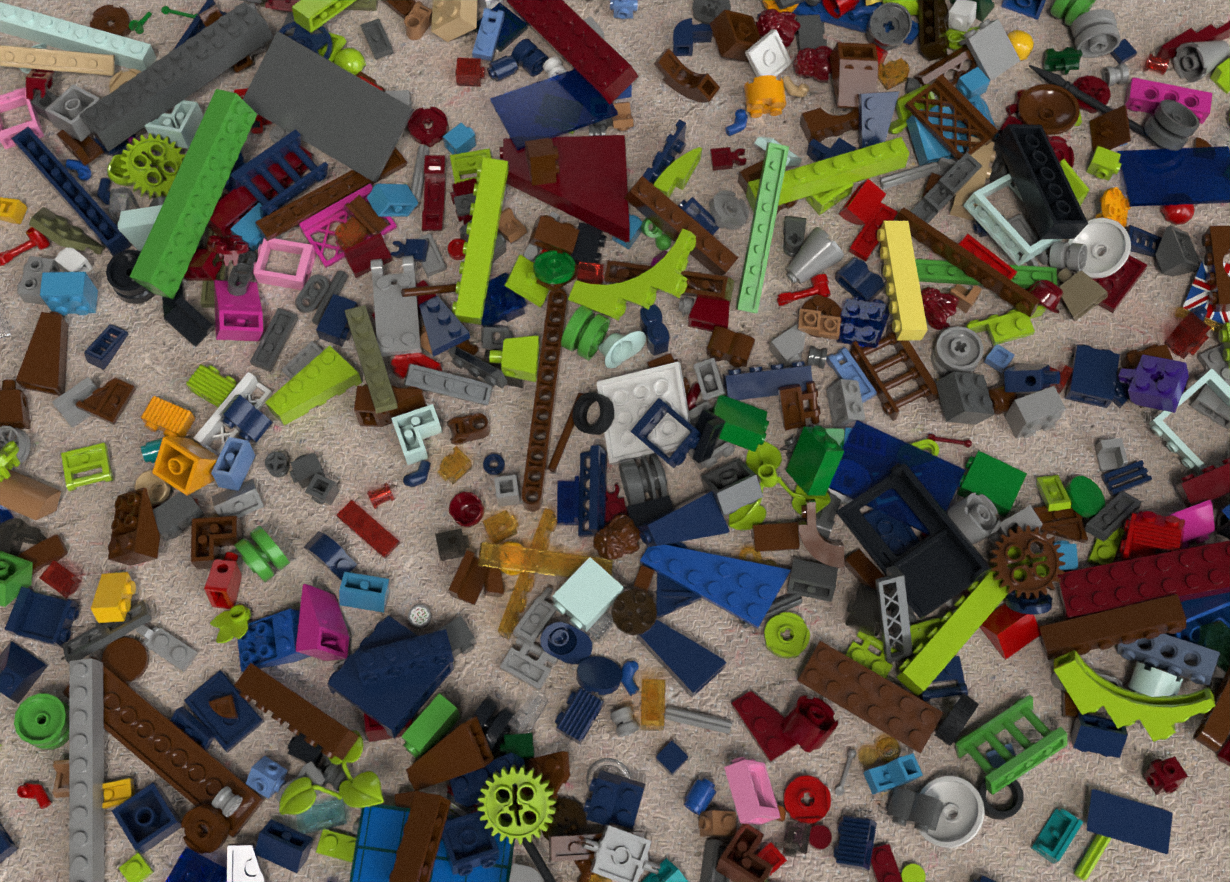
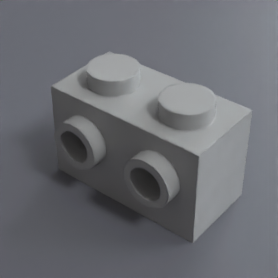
M29 256L27 263L23 267L22 280L17 286L18 295L24 302L47 305L40 297L42 273L60 271L54 259Z

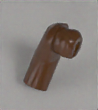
M591 859L574 860L581 874L577 882H590L594 875L590 871L592 866Z

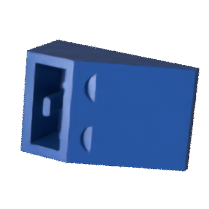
M287 609L248 623L249 628L242 638L237 639L241 672H244L250 663L262 669L293 663L311 657L296 652L300 611Z

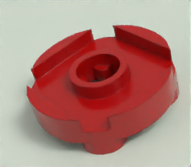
M805 775L797 777L787 786L783 795V804L793 821L809 825L817 823L826 816L831 806V795L829 789L819 779ZM804 794H808L809 798H813V802L809 806L801 803Z

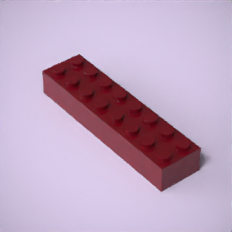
M506 0L513 11L609 105L639 77L633 67L563 0Z
M1230 540L1064 572L1063 575H1057L1061 580L1056 585L1065 620L1178 594L1181 602L1230 592Z

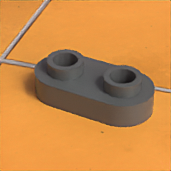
M316 274L311 276L296 297L295 305L300 312H312L327 292L329 283L323 275ZM313 284H319L320 289H315ZM302 300H307L309 306H304Z

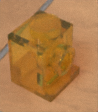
M899 58L895 61H889L885 66L883 63L879 65L878 80L886 90L907 80L910 71L908 63Z
M457 446L453 448L454 453L452 455H447L439 465L440 470L437 471L438 475L445 482L449 480L452 485L472 469L471 460Z
M507 510L483 521L484 529L493 546L516 535V528L519 527L515 516H510ZM500 527H506V529L499 531Z

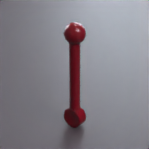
M934 434L927 435V439L933 441L960 444L967 448L972 446V441L969 439L963 441L936 437Z

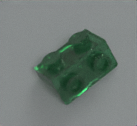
M1221 620L1200 626L1198 645L1220 652L1217 665L1227 672L1230 666V628Z

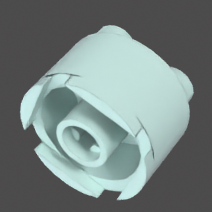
M1137 661L1128 688H1130L1129 691L1151 697L1177 696L1183 678L1154 667H1147L1145 664Z

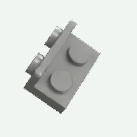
M840 379L826 389L833 428L842 429L852 421L863 422L866 419L858 381Z

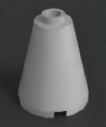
M1224 40L1187 42L1181 44L1176 49L1177 54L1173 59V63L1180 78H1185L1190 83L1196 82L1229 57L1230 47Z
M816 227L812 230L787 267L788 274L786 276L792 283L802 284L844 258V253L835 241L831 242L827 238L829 235L821 228Z

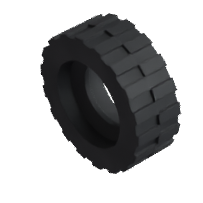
M963 693L935 733V736L951 746L977 709L979 703Z

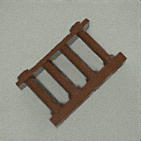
M892 324L889 325L886 337L866 347L861 348L857 341L852 343L850 354L876 390V395L882 403L884 413L890 416L892 421L898 417L900 412L898 408L921 397L926 398L929 403L937 400L939 394L935 381L909 340L897 341L896 333L892 331ZM889 344L895 347L896 355L873 366L866 357V355ZM899 362L905 363L908 372L882 383L877 375L878 372ZM911 379L916 381L919 386L918 390L893 401L888 390Z

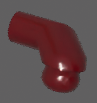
M1020 89L1017 92L1015 103L1006 106V113L1008 115L1018 113L1019 100L1026 91L1025 89Z
M694 383L691 386L686 397L689 411L697 407L695 403L701 393L698 383Z

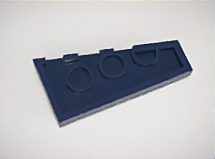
M680 119L675 125L677 127L675 134H669L665 140L666 144L663 152L658 151L654 157L653 168L648 167L643 174V177L652 184L675 161V156L678 153L681 154L686 146V123Z

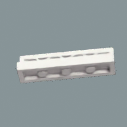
M248 372L193 439L219 456L227 441L225 438H237L240 433L237 429L233 432L225 433L224 427L226 425L222 423L223 418L219 415L235 395L243 396L256 409L260 410L273 394L272 391L260 384L256 377ZM256 388L264 392L260 399L252 400L251 394ZM222 439V446L217 452L209 447L213 440Z

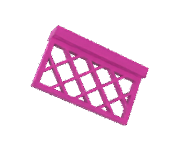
M371 184L366 185L299 223L302 234L310 245L314 246L315 252L325 268L345 258L343 252L345 248L340 247L342 238L354 240L353 246L356 245L357 241L360 243L366 240L358 237L361 227L356 222L347 221L348 214L344 211V205L347 202H352L358 195L367 203H370L367 196L372 191L373 187ZM380 216L390 224L381 232L382 236L397 228L391 217ZM334 222L342 223L341 233L329 231L331 224ZM346 224L357 227L355 236L344 234ZM317 232L324 233L323 243L313 241L311 235ZM328 235L339 237L337 246L326 244ZM324 249L336 250L335 256L326 261L323 256Z

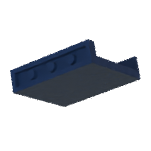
M388 615L384 621L381 620L376 625L374 632L369 637L362 640L355 653L418 637V635ZM350 654L340 670L335 671L330 676L327 684L333 695L335 692L382 725L386 729L387 734L395 739L450 675L454 667L453 662L362 686L355 655Z

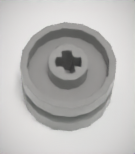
M1097 9L1086 12L1072 23L1071 29L1076 49L1082 51V57L1097 58L1114 51L1121 42L1115 14L1110 10Z
M959 326L948 328L942 332L931 354L933 369L943 378L952 372L973 374L983 356L984 347L980 337L974 331Z

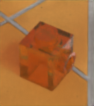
M353 216L346 223L342 222L335 230L337 240L335 243L343 251L369 238L368 230Z

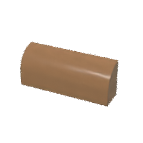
M7 468L11 476L8 479L4 478L0 482L1 506L34 520L45 517L57 510L61 491Z

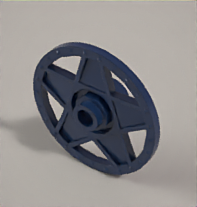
M295 21L279 30V32L285 34L286 31L295 27L293 36L288 37L319 54L318 49L328 44L327 51L323 57L329 59L332 52V40L330 34L323 26L318 28L322 33L311 35L309 31Z

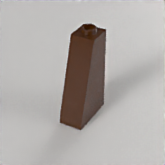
M52 311L50 313L41 312L16 378L17 383L23 389L61 396L65 393L68 323L60 313Z
M477 716L462 723L406 769L409 782L412 784L414 791H419L481 769L494 761Z

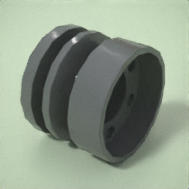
M889 2L882 4L875 9L867 22L866 33L870 43L876 44L886 51L896 49L904 42L911 31V15L899 3ZM886 25H890V31L888 33L885 32Z
M656 453L649 454L650 464L645 456H641V467H637L634 459L619 462L620 477L629 506L645 502L644 493L648 492L651 500L657 498L656 490L660 498L667 496L665 471Z

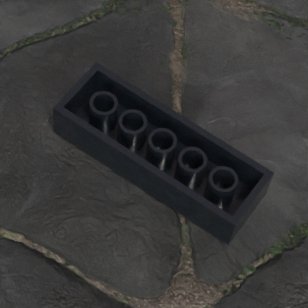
M1008 124L995 141L1040 239H1075L1088 225V221L1042 125Z

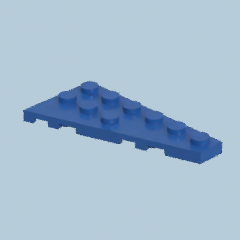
M670 545L648 547L640 560V563L646 567L655 570V572L757 629L791 571L789 569Z

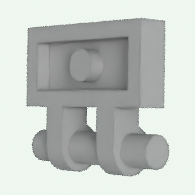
M517 638L515 643L522 646L520 651H517L511 647L500 669L540 691L551 672L550 668L544 666L545 663L549 661L555 665L558 659L546 653L537 644L534 643L531 646L522 639ZM531 651L540 656L538 661L526 656L528 652Z

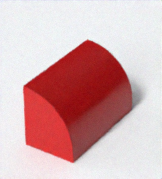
M866 179L858 185L838 214L850 223L865 225L886 196V193L870 179Z

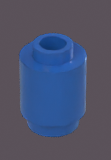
M705 778L702 781L697 779L685 797L684 806L697 815H700L702 811L705 812L717 793L713 789L715 785Z

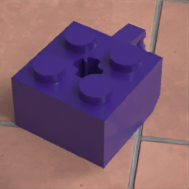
M1142 355L1137 368H1134V370L1121 368L1118 375L1120 382L1129 385L1128 392L1131 402L1139 406L1173 413L1176 412L1189 378L1186 362Z

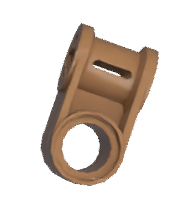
M420 1L415 3L413 9L404 19L406 35L409 39L418 40L422 38L430 25H432V8L424 6Z

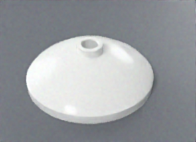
M1097 218L1088 221V225L1078 236L1068 241L1069 245L1079 243L1087 246V261L1082 271L1091 278L1107 277L1118 271L1127 261L1131 250V241L1126 229L1117 221L1108 218ZM1101 251H1105L1104 255L1099 256Z
M944 776L932 780L920 791L919 794L937 798L944 803L936 831L928 830V833L919 831L930 843L943 848H954L966 844L978 833L984 819V804L981 795L971 783L960 777ZM957 812V817L951 819V815Z

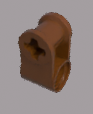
M481 413L456 417L447 421V426L450 428L452 435L450 441L454 445L483 439L490 433L488 419ZM479 423L485 424L481 429L475 428Z

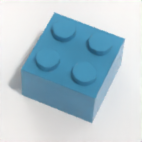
M86 272L42 273L40 297L51 311L60 313L62 316L67 314L87 315L88 313H96L98 290Z

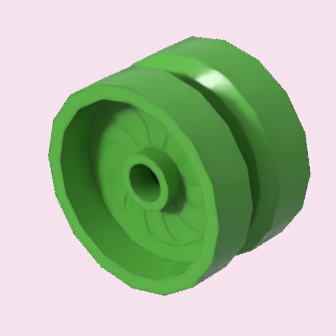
M1056 0L1050 14L1057 19L1065 16V24L1071 27L1075 19L1090 11L1096 0Z
M583 305L580 306L565 328L561 346L571 352L577 349V354L589 361L602 344L607 334L610 320L600 314L594 317L591 309Z
M259 525L250 532L251 538L257 544L256 546H253L245 538H242L234 546L252 572H256L266 583L274 576V571L268 565V562L271 561L280 570L290 562Z
M38 693L28 697L20 704L15 713L14 726L16 733L23 741L42 750H53L63 746L69 741V705L51 694Z

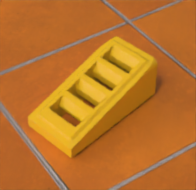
M0 197V220L21 224L27 211V206L18 199Z

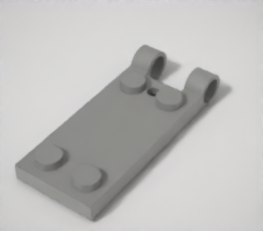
M413 255L402 256L404 270L402 274L384 275L382 259L371 260L376 338L382 356L421 352L417 296L402 297L401 294L403 288L416 287Z

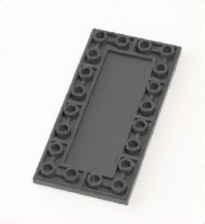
M279 31L276 32L243 98L257 114L290 133L296 129L301 134L303 141L376 183L415 110Z

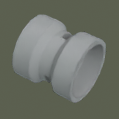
M1119 64L1116 67H1104L1102 70V80L1107 83L1108 87L1113 86L1115 83L1126 84L1129 80L1128 67L1126 64Z
M630 706L610 714L612 722L617 726L616 733L618 737L630 735L640 729L637 721H634L632 717L634 713Z

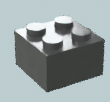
M952 372L935 382L946 422L977 425L995 415L984 375Z
M739 458L700 476L705 492H713L723 515L734 513L737 509L747 504H753L758 499L764 497L757 475Z

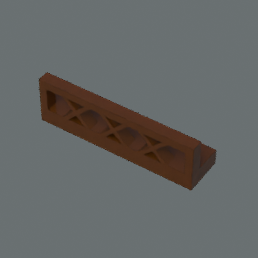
M965 44L947 55V57L917 73L913 78L917 79L924 86L941 74L946 77L947 71L952 69L955 70L954 78L949 82L955 85L961 76L975 69L978 65H976L974 57L971 58L973 55ZM965 60H972L970 69L967 71L961 70Z

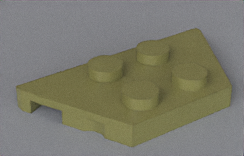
M42 207L32 216L29 222L30 226L59 246L85 251V248L88 247L95 254L99 255L102 254L104 249L99 243L85 235L82 229L70 225L66 218L54 214L45 207Z

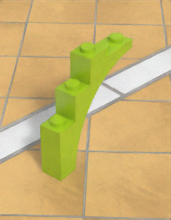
M682 229L675 244L665 257L650 270L636 278L609 285L588 284L576 280L568 300L619 321L620 317L625 313L626 302L649 310L656 300L657 290L680 298L687 288V278L681 275V272L687 267V258L690 251H693L696 245V236L692 232Z
M1075 650L1054 659V671L1082 715L1088 712L1094 713L1104 706L1117 728L1131 726L1140 719L1153 742L1160 739L1165 740L1176 733L1175 723H1183L1191 716L1207 713L1215 707L1214 695L1210 688L1191 694L1151 697L1121 688L1102 678L1082 660Z

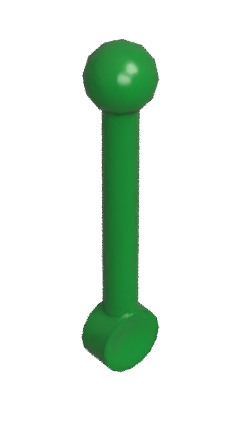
M163 6L161 9L163 14L172 13L193 19L197 16V14L193 15L172 10L168 6Z

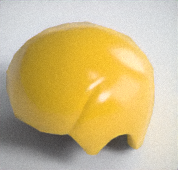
M1022 30L1010 31L1007 36L1019 59H1027L1034 46L1032 36Z

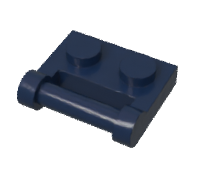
M960 656L953 657L931 683L956 681V687L932 690L926 688L919 695L921 700L928 702L929 699L958 695L961 697L963 693L968 696Z

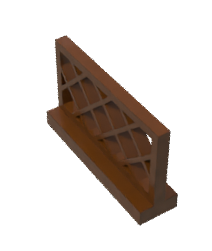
M942 74L936 78L934 83L905 104V107L958 161L964 155L957 149V145L967 146V152L972 155L984 145L992 142L999 131ZM932 91L938 97V100L928 99V93ZM923 103L924 110H918L914 104ZM928 104L938 105V112L928 111ZM942 106L949 107L952 114L943 113ZM929 117L938 118L939 125L932 124L929 121ZM943 118L951 119L952 126H944ZM957 120L962 121L966 128L957 127ZM943 131L953 132V139L946 138L943 135ZM957 133L967 134V141L957 140ZM971 134L976 135L981 142H972Z

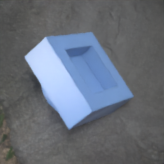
M997 344L988 354L984 363L1003 373L1015 355Z

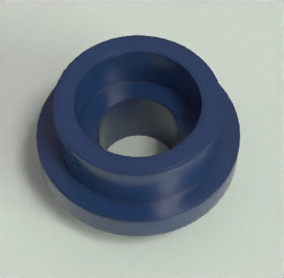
M490 454L483 461V468L490 475H498L504 470V459L498 454ZM492 463L498 464L496 468L490 467Z

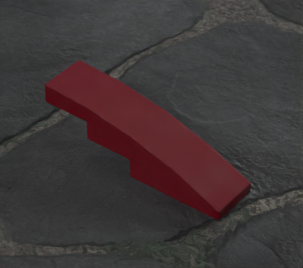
M1230 21L1218 29L1210 24L1197 33L1190 28L1162 45L1155 58L1157 60L1174 58L1177 54L1176 49L1181 44L1187 42L1225 40L1230 37Z

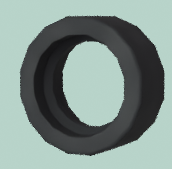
M594 392L585 393L576 401L572 418L578 430L591 435H600L606 432L612 425L615 410L613 403L608 397ZM597 401L600 406V416L594 425L589 426L587 412L592 403Z
M985 778L979 783L977 791L983 800L984 814L995 820H1004L1012 817L1021 809L1024 795L1022 787L1017 780L1007 785L1013 793V802L1005 810H996L988 804Z

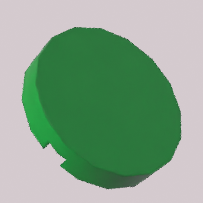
M553 250L547 251L537 256L533 265V272L542 282L548 284L565 283L575 274V261L565 252L561 254Z
M1076 476L1067 483L1065 490L1072 502L1071 507L1079 515L1085 518H1092L1105 507L1104 495L1098 485L1085 476Z

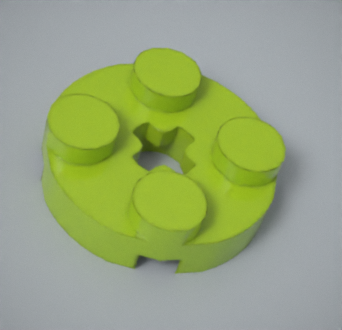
M790 612L780 613L772 617L764 630L766 648L775 656L785 659L798 657L806 649L810 639V632L804 620ZM786 630H789L793 639L785 641L780 633H785Z

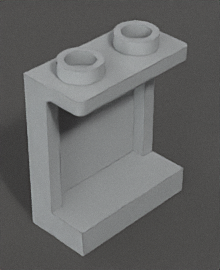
M987 19L981 22L979 29L968 31L964 34L965 38L959 41L960 45L966 44L978 67L990 81L1021 61L999 19L993 21Z
M708 400L689 411L691 425L694 428L702 410L712 411V406ZM718 439L710 459L701 463L695 460L693 462L699 470L705 467L709 469L722 456L728 457L734 453L736 445ZM690 449L688 452L691 459L695 453L694 449Z

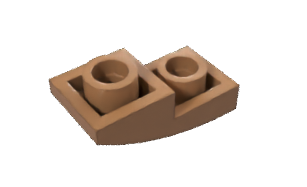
M800 309L798 330L811 335L838 340L841 317L821 315V311Z

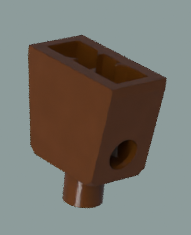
M3 380L2 390H0V427L11 426L19 429H30L26 395L21 390L16 389V382L14 380Z

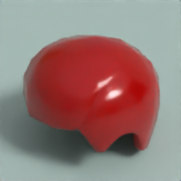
M1183 194L1169 196L1160 206V212L1165 215V220L1175 225L1185 224L1191 220L1195 211L1190 198Z

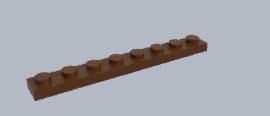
M396 147L378 181L407 166V161ZM351 170L270 215L261 218L255 222L256 227L266 241H269L366 185H372L376 182Z
M903 207L899 211L896 221H908L911 236L918 242L923 243L934 253L939 254L949 261L950 264L956 266L969 277L981 283L985 288L1000 296L1002 300L1016 307L1020 312L1029 317L1035 313L1040 302L1038 298Z

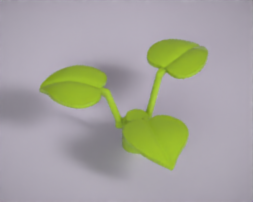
M764 441L763 445H758L755 452L748 450L746 465L757 476L759 475L762 493L764 487L771 488L779 483L790 496L794 497L792 507L800 515H802L801 505H806L805 499H815L816 513L830 504L831 498L828 493L825 496L807 495L799 485L796 486V493L788 488L776 473V469L782 462V456L775 446ZM762 498L729 514V527L743 531L751 530L753 525H761L767 514L766 509L759 505Z
M351 730L359 738L343 761L336 756L333 759L329 758L332 764L338 765L342 763V768L348 780L340 784L339 793L319 785L312 786V781L308 777L299 778L290 783L282 794L279 804L281 815H296L307 811L315 802V790L332 795L338 800L343 799L346 805L353 808L370 807L384 803L381 782L374 772H363L353 779L347 768V762L357 761L363 751V739L357 730Z

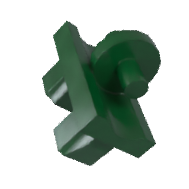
M1066 47L1063 51H1056L1054 48L1046 49L1043 69L1049 72L1061 71L1062 75H1068L1069 70H1079L1080 58L1083 53L1081 50H1075L1073 47Z

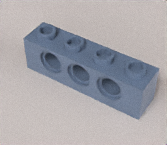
M1160 634L1153 639H1138L1131 644L1121 643L1118 644L1117 654H1120L1124 659L1143 662L1150 668L1158 667L1172 675L1189 678L1192 682L1200 685H1210L1220 652L1167 634ZM1145 644L1150 648L1148 650H1142L1138 646ZM1164 652H1169L1173 655V657L1166 658L1161 654ZM1192 660L1196 663V665L1189 666L1185 663V661Z

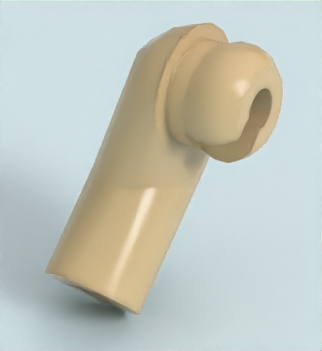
M789 76L782 78L784 87L789 95L800 98L807 95L809 91L807 84L802 83L797 86L794 85Z

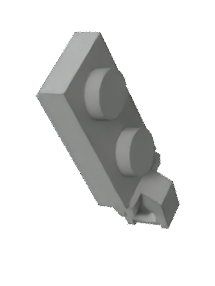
M141 625L136 630L145 637L142 643L147 648L183 672H185L198 654L195 650L157 626L151 630L145 625Z

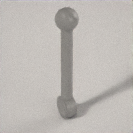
M849 749L847 752L848 759L839 786L835 789V794L838 796L844 794L845 790L843 787L852 759L857 754L854 749Z

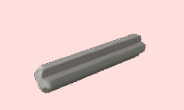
M423 145L418 147L410 188L417 201L421 199L424 184L425 155H429V147Z
M934 161L881 177L880 185L882 189H887L930 176L931 173L936 174L939 172V166Z
M669 706L665 708L664 719L726 734H729L731 731L732 722L730 720Z

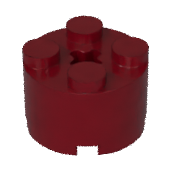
M804 695L796 701L785 716L782 732L799 744L805 752H812L813 750L820 749L837 728L838 720L835 722L833 709L823 700L816 697L808 699L806 698L808 695Z

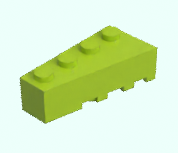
M329 345L265 403L269 411L285 426L307 414L310 409L327 403L328 399L337 394L339 396L345 393L348 388L361 384L362 381L359 373Z

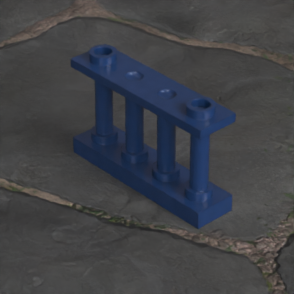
M296 129L230 174L231 185L235 189L245 186L262 205L260 207L261 218L275 212L312 184L321 182L327 176L328 164L324 162L317 166L300 148L301 134ZM289 152H294L311 172L301 178L284 159V156ZM274 163L278 164L295 183L285 189L267 170L268 167ZM256 175H262L279 195L269 201L253 184L252 178Z

